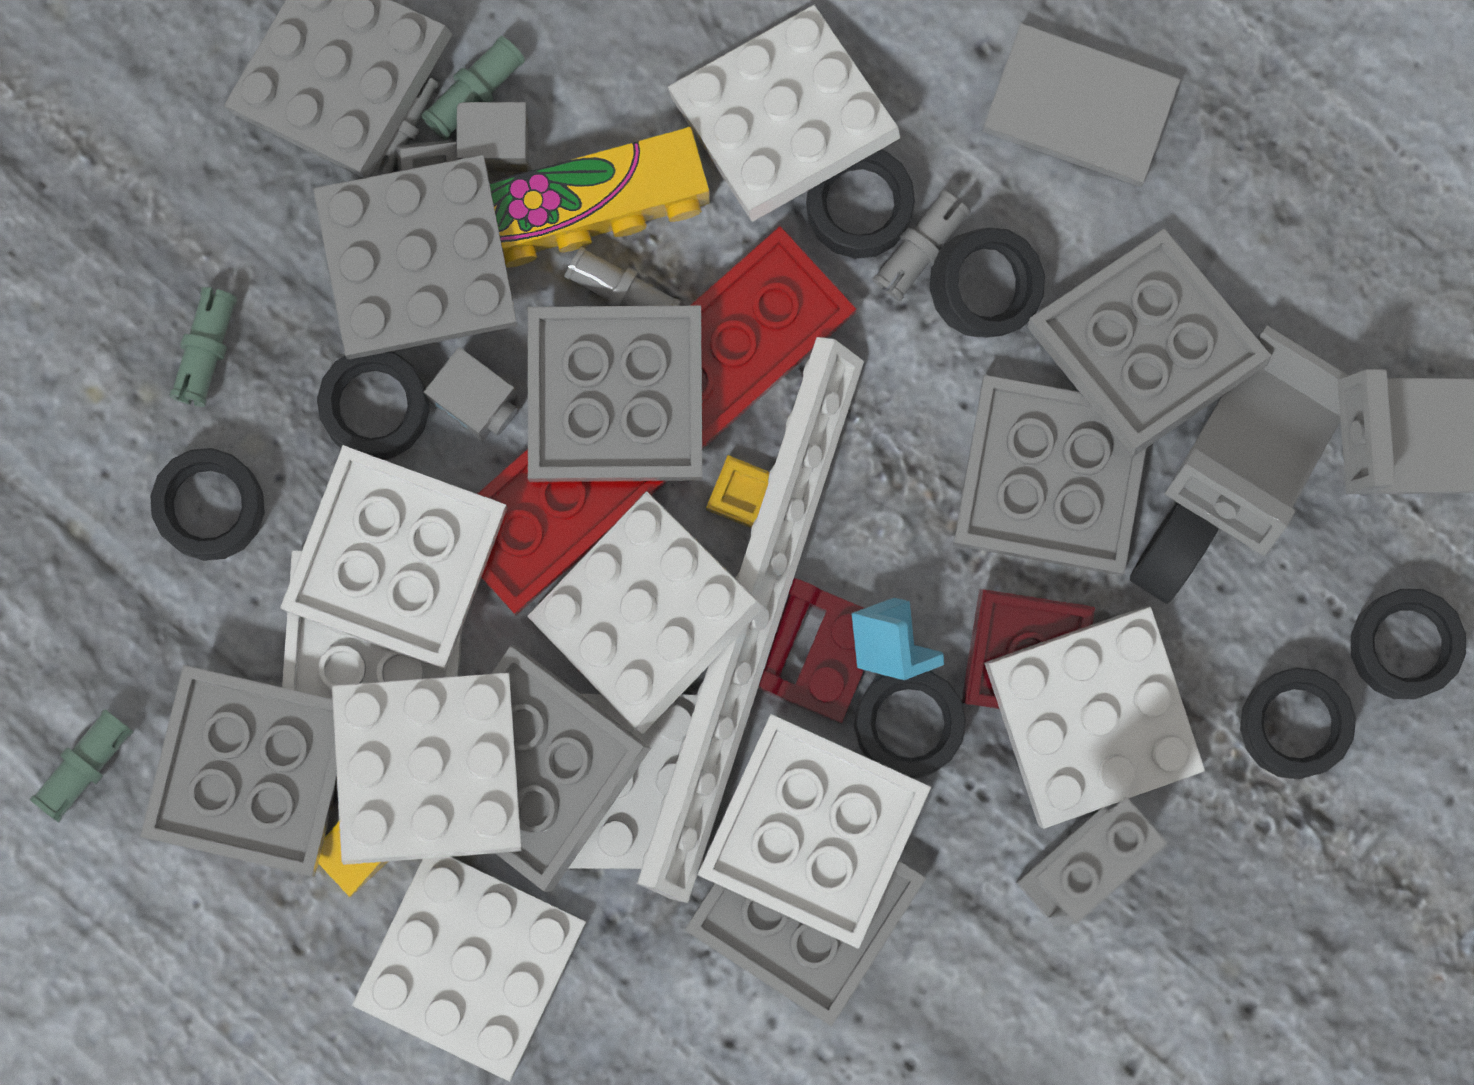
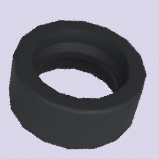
M882 149L808 190L806 198L808 222L818 240L834 253L854 259L876 257L893 248L901 239V234L909 226L915 205L913 181L904 165L886 150ZM866 170L876 173L887 182L893 193L894 207L891 217L882 228L872 233L857 235L846 232L834 223L828 212L827 196L831 185L839 176L849 171Z
M988 227L955 236L940 249L931 268L929 290L936 311L949 327L966 336L998 337L1020 330L1029 322V318L1036 314L1044 298L1045 274L1039 255L1025 238L1009 229ZM981 249L995 250L1003 254L1011 264L1016 280L1015 295L1010 306L1003 313L992 317L979 316L970 311L963 302L958 287L959 270L964 260L971 253Z
M390 351L349 360L346 356H343L334 362L322 378L317 396L319 418L330 438L340 448L344 445L382 460L391 459L410 449L425 430L430 411L428 399L424 394L426 387L413 365L396 352ZM377 371L389 374L400 382L406 392L408 406L405 417L396 430L385 436L369 438L358 435L347 427L341 417L340 400L344 388L353 378L362 373Z
M214 448L192 449L171 459L157 475L150 495L151 515L160 535L182 554L203 561L226 559L244 550L258 534L265 514L263 491L254 473L233 454ZM214 471L226 475L236 484L241 494L242 508L237 522L229 531L217 537L201 538L189 534L180 526L175 516L174 500L178 488L187 478L199 472Z
M1176 502L1140 556L1130 575V581L1168 604L1185 584L1219 528Z
M1398 589L1375 599L1358 615L1351 632V658L1358 675L1374 691L1392 699L1415 700L1443 689L1459 673L1466 656V631L1458 613L1442 597L1424 589ZM1398 611H1415L1427 616L1436 625L1441 637V654L1437 664L1427 674L1417 678H1402L1390 673L1380 663L1375 652V635L1379 625L1389 615Z
M1295 667L1270 675L1252 689L1242 707L1240 732L1245 749L1259 767L1277 777L1300 780L1327 772L1344 759L1354 740L1356 717L1350 697L1336 680L1318 670ZM1293 689L1308 691L1319 697L1328 708L1332 721L1330 736L1324 747L1314 755L1304 758L1288 757L1277 751L1267 739L1264 729L1265 711L1270 702L1279 694Z
M927 671L906 680L883 675L870 684L857 706L854 728L859 748L866 758L915 779L932 775L952 760L963 742L966 717L961 698L948 681L934 672ZM907 689L922 691L932 697L941 708L944 719L943 734L936 747L925 755L913 758L898 756L886 749L878 737L875 725L877 711L883 701L893 693Z

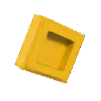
M727 455L706 510L752 529L766 493L770 472Z

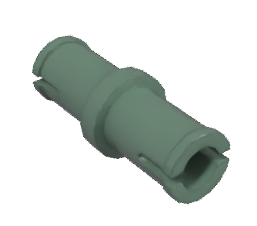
M500 36L496 43L468 70L461 68L453 76L455 83L428 110L421 114L422 119L440 138L447 140L457 128L458 104L462 102H492L493 96L491 94L519 66L525 63L524 56L508 39Z
M203 287L201 289V297L190 334H184L180 347L184 350L173 389L169 394L174 400L191 405L193 400L194 405L197 407L206 406V397L217 361L225 358L227 347L223 345L234 305H236L238 300L236 296L217 289L216 293L213 294L214 290L211 287Z
M104 709L101 712V716L72 750L66 747L60 755L64 759L62 763L29 800L59 823L63 819V815L91 781L97 784L101 780L103 775L100 773V770L134 732Z

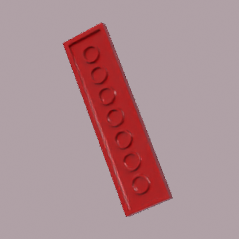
M781 226L690 305L701 306L702 450L812 353L816 337L829 338L856 314L857 309ZM527 449L477 493L507 506L505 516L481 578L516 616L591 550L646 491L652 495L667 481L529 482Z

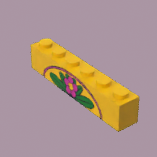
M691 127L489 182L507 268L530 263L537 259L536 252L558 246L559 252L578 250L581 246L586 247L592 243L591 237L613 231L615 237L629 236L646 229L647 221L668 216L670 222L686 220L699 215L702 212L700 207L709 204V188Z

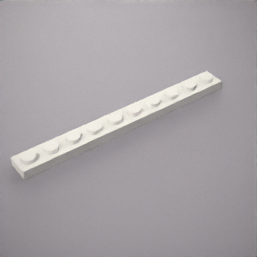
M816 337L810 359L804 367L803 380L793 410L787 419L786 432L775 465L769 474L768 486L758 517L752 525L751 538L740 572L736 576V579L764 608L708 666L704 681L697 693V702L686 736L680 744L679 757L668 791L661 802V812L649 848L643 857L642 870L637 884L669 899L684 903L689 901L864 361L835 339Z

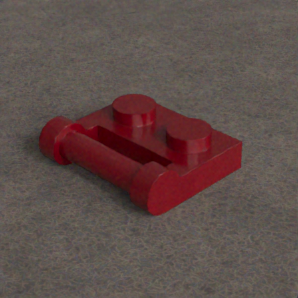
M794 578L758 690L838 724H842L864 671L857 668L851 614L864 609V607L823 591L810 583ZM810 606L825 612V615L797 682L793 684L780 678V675Z

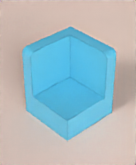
M892 598L851 613L857 668L906 680L944 665L943 652L914 645L910 601Z

